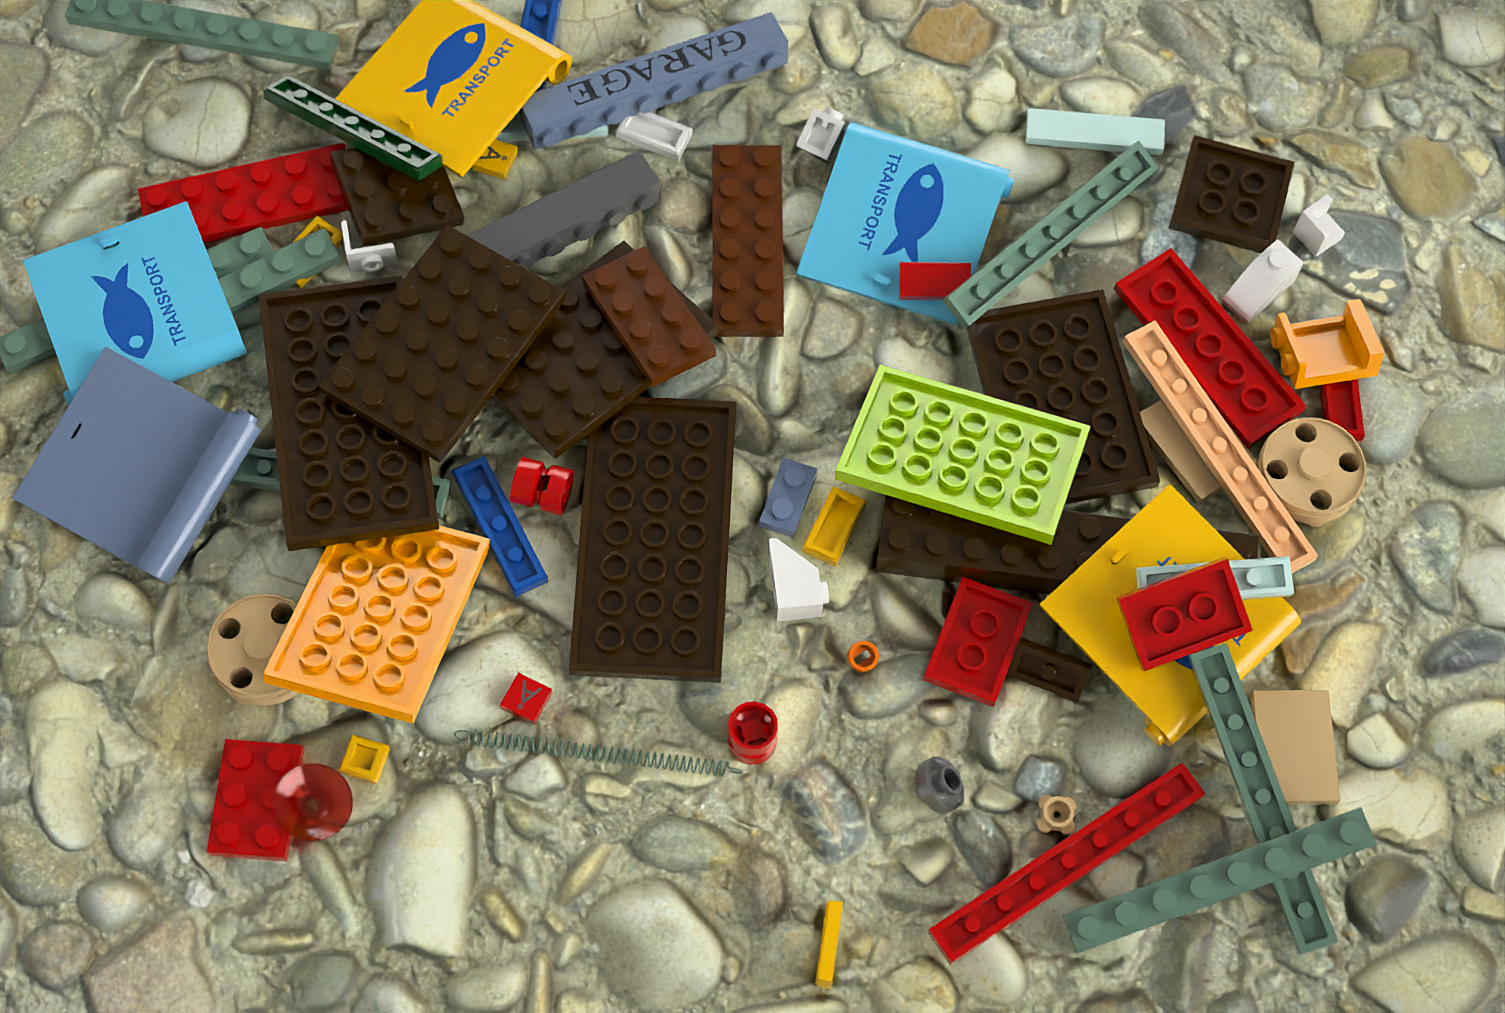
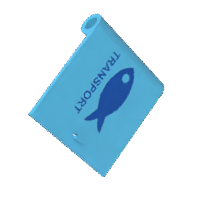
M851 121L843 138L796 276L958 326V321L942 300H899L900 262L971 263L972 276L976 272L997 206L1002 197L1009 198L1015 178L1009 177L1010 169Z
M187 201L23 260L69 390L63 392L68 406L105 346L170 382L248 354Z

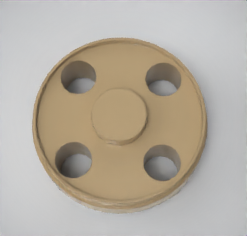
M1312 417L1291 420L1276 429L1263 444L1256 464L1293 520L1304 523L1309 527L1323 526L1326 522L1335 520L1345 514L1359 497L1366 476L1365 458L1353 436L1344 428L1331 421ZM1296 435L1305 436L1309 442L1299 440ZM1339 464L1349 466L1352 472L1343 470ZM1267 471L1276 472L1281 479L1272 478ZM1311 501L1321 503L1324 510L1315 508Z
M256 594L242 598L227 607L218 616L211 628L207 642V657L210 670L221 688L238 703L256 706L274 705L284 702L299 693L266 684L263 679V673L288 624L276 623L277 619L286 613L293 614L297 606L296 603L285 597L274 594ZM232 628L241 629L236 637L232 639L224 638L228 630ZM253 677L247 687L240 689L235 687L241 678Z

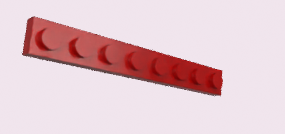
M1183 762L929 928L928 934L949 965H952L1202 799L1206 793Z

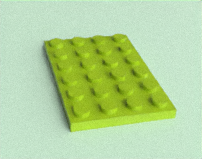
M879 365L835 470L834 479L1052 544L1089 434L1090 426Z

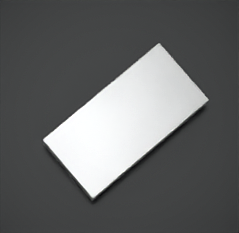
M639 112L638 115L628 116L621 121L615 133L618 139L679 161L692 136V128L651 112Z

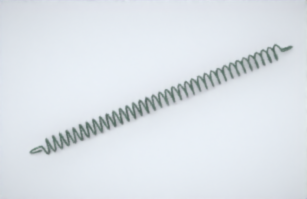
M475 729L471 744L469 740V731L458 730L454 732V736L461 741H466V739L458 738L456 736V733L467 732L468 744L472 745L475 739L476 746H479L482 740V745L484 747H486L489 742L491 748H493L496 743L498 749H500L502 747V744H504V749L507 750L511 743V749L513 751L516 749L518 744V749L520 752L523 750L525 746V750L527 753L531 750L532 747L534 754L537 753L538 748H540V753L544 754L547 747L548 755H551L554 748L555 756H558L561 750V754L563 757L566 756L568 751L569 757L572 758L574 752H576L577 759L580 758L583 751L584 760L588 758L590 752V759L592 761L595 759L597 754L598 761L600 762L604 755L606 763L609 761L612 753L613 764L616 763L619 755L620 764H623L626 756L627 765H630L633 758L634 766L638 765L640 759L642 767L645 766L648 757L649 768L652 767L655 759L656 769L659 768L662 760L663 769L665 770L667 768L669 762L671 771L674 769L677 760L678 772L681 770L684 761L685 773L688 772L691 763L692 773H695L698 764L699 774H702L705 766L707 776L710 774L712 764L714 776L717 775L719 766L721 777L724 776L726 767H728V769L741 771H731V773L740 774L743 772L741 769L729 767V762L727 761L722 774V761L719 760L715 773L714 759H712L708 771L706 758L704 759L702 770L700 772L699 757L697 758L696 765L693 771L692 756L689 759V763L686 769L685 755L682 758L680 768L678 765V755L675 756L673 767H671V754L668 755L667 762L664 768V753L661 754L659 764L657 766L656 752H654L653 759L650 765L649 751H647L645 761L643 764L642 750H640L637 762L635 764L634 749L632 751L631 758L628 763L627 748L625 749V753L621 762L620 747L618 748L617 755L614 761L613 746L610 749L608 759H606V746H604L601 758L599 759V745H597L594 757L592 759V744L589 745V749L585 758V744L582 743L581 751L578 756L577 742H575L572 755H570V741H568L565 754L563 755V740H561L559 750L556 754L555 739L553 741V745L549 753L548 738L546 739L545 747L542 752L541 737L539 738V742L535 751L534 736L532 737L529 750H527V736H525L523 746L520 750V735H518L515 747L513 749V734L510 735V740L506 748L505 733L503 734L502 742L499 747L498 732H496L494 743L491 746V731H489L487 742L484 745V730H482L480 741L477 745V729Z

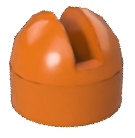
M868 641L855 643L849 648L847 653L849 666L857 672L871 670L879 660L877 648ZM867 650L871 656L862 660L857 665L853 658Z

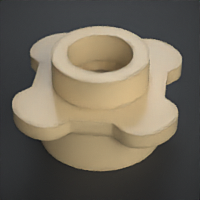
M1042 796L1038 801V806L1041 808V818L1037 821L1038 829L1043 833L1053 830L1061 831L1064 835L1072 834L1076 828L1073 822L1074 811L1077 808L1075 800L1071 797ZM1059 812L1060 818H1055L1053 813Z

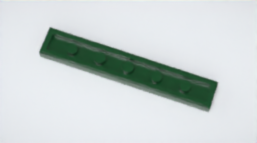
M286 75L263 89L265 100L418 181L443 166L441 154L290 75Z

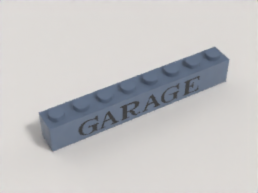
M770 12L536 91L519 110L520 121L535 150L546 146H553L560 141L588 134L592 130L604 125L620 123L626 117L636 116L639 112L649 113L656 108L674 102H681L688 97L706 91H713L720 86L738 80H745L752 75L767 70L777 69L781 65L788 63V39L773 13Z

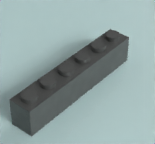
M640 150L467 236L523 268L529 269L535 262L547 256H555L561 253L565 247L577 241H585L591 238L602 228L608 225H617L624 221L628 215L654 206L661 199L660 181Z

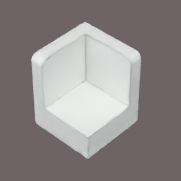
M1329 195L1324 196L1302 211L1293 230L1296 237L1315 257L1340 241L1345 234L1340 226L1327 214L1333 200Z

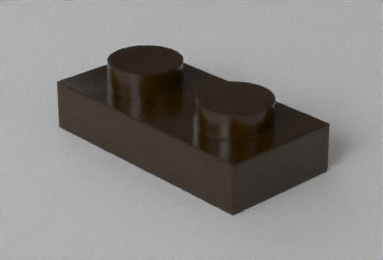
M1021 637L1007 676L1078 703L1093 664Z

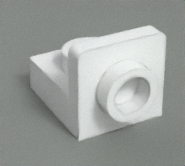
M826 106L823 112L813 108L796 146L829 162L842 132H846L848 125L842 121L844 115Z

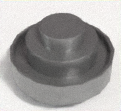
M933 756L918 765L915 772L916 793L923 803L939 814L950 813L962 805L964 800L962 778L947 759L941 756Z

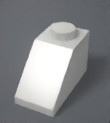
M1277 239L1252 261L1223 296L1221 302L1247 325L1294 283L1304 262Z
M777 538L769 539L768 558L777 622L822 617L823 604L829 603L827 582L820 581L818 568Z

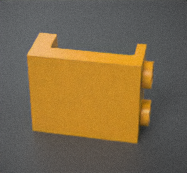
M1361 299L1346 301L1342 316L1290 324L1285 312L1278 313L1275 325L1270 329L1272 347L1274 349L1278 348L1283 373L1285 376L1289 375L1294 389L1378 376L1384 350Z

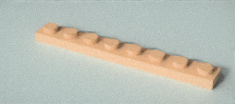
M1153 321L1126 335L1123 344L1254 535H1259V542L1269 557L1289 556L1291 573L1314 562L1318 554L1157 322Z

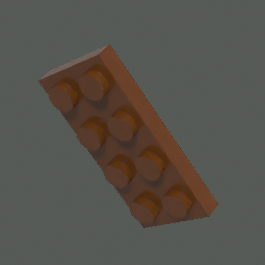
M645 246L582 275L583 285L652 387L716 356L715 346Z

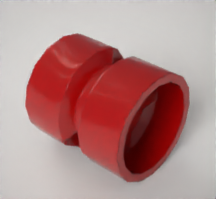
M522 457L513 477L510 501L531 508L537 503L541 511L562 516L571 495L574 470L557 465H552L547 469L542 461ZM548 482L547 490L542 491L544 483Z
M756 701L745 702L737 706L730 714L727 735L728 748L733 757L744 764L756 765L768 760L774 753L777 745V717L773 710L763 703Z

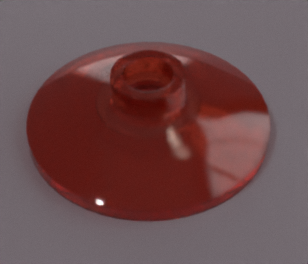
M316 763L304 764L289 771L279 782L274 794V812L279 824L291 836L309 842L323 841L340 832L348 822L353 808L351 788L346 779L335 769ZM308 799L316 800L319 804L318 810L314 812L308 811L305 808V801Z

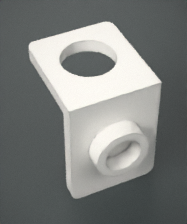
M341 221L345 252L351 272L362 270L372 272L382 267L398 264L393 243L353 249L347 221Z

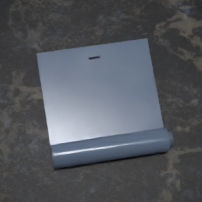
M105 346L12 499L169 585L260 434L261 429L256 426L259 420L242 409H239L236 414L230 411L227 413Z

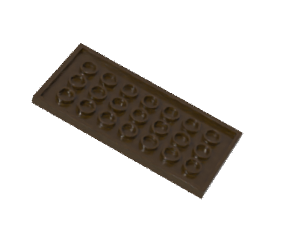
M402 276L259 294L288 551L440 529L429 457L322 394L318 387L403 280Z
M636 397L588 434L569 675L721 683L736 421L735 401Z

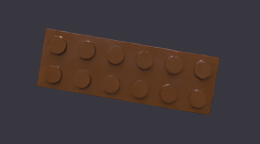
M712 145V320L719 325V334L715 337H784L782 145Z

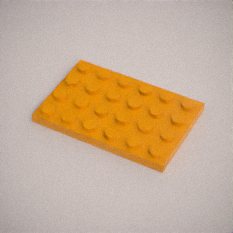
M439 525V530L326 546L263 673L264 683L413 724L490 549V539Z

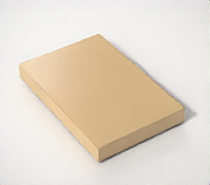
M1162 399L1140 412L1149 442L1198 504L1223 489ZM1232 430L1238 441L1241 443L1247 454L1250 456V458L1256 465V458L1252 455V453L1248 450V448L1243 444V442Z
M1253 690L1250 694L1251 709L1287 805L1338 804L1341 800L1329 690Z

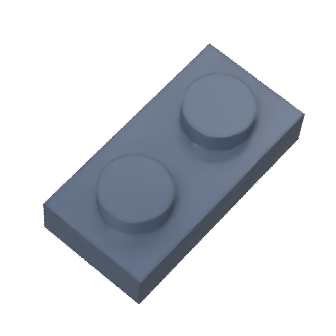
M783 457L759 520V527L794 538L816 479L818 468Z

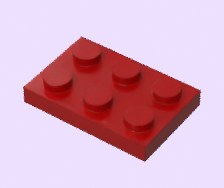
M1225 557L1116 597L1143 671L1253 631L1228 558Z
M962 576L925 671L923 681L994 707L1033 603Z
M225 739L206 851L209 856L287 862L304 755L302 745Z

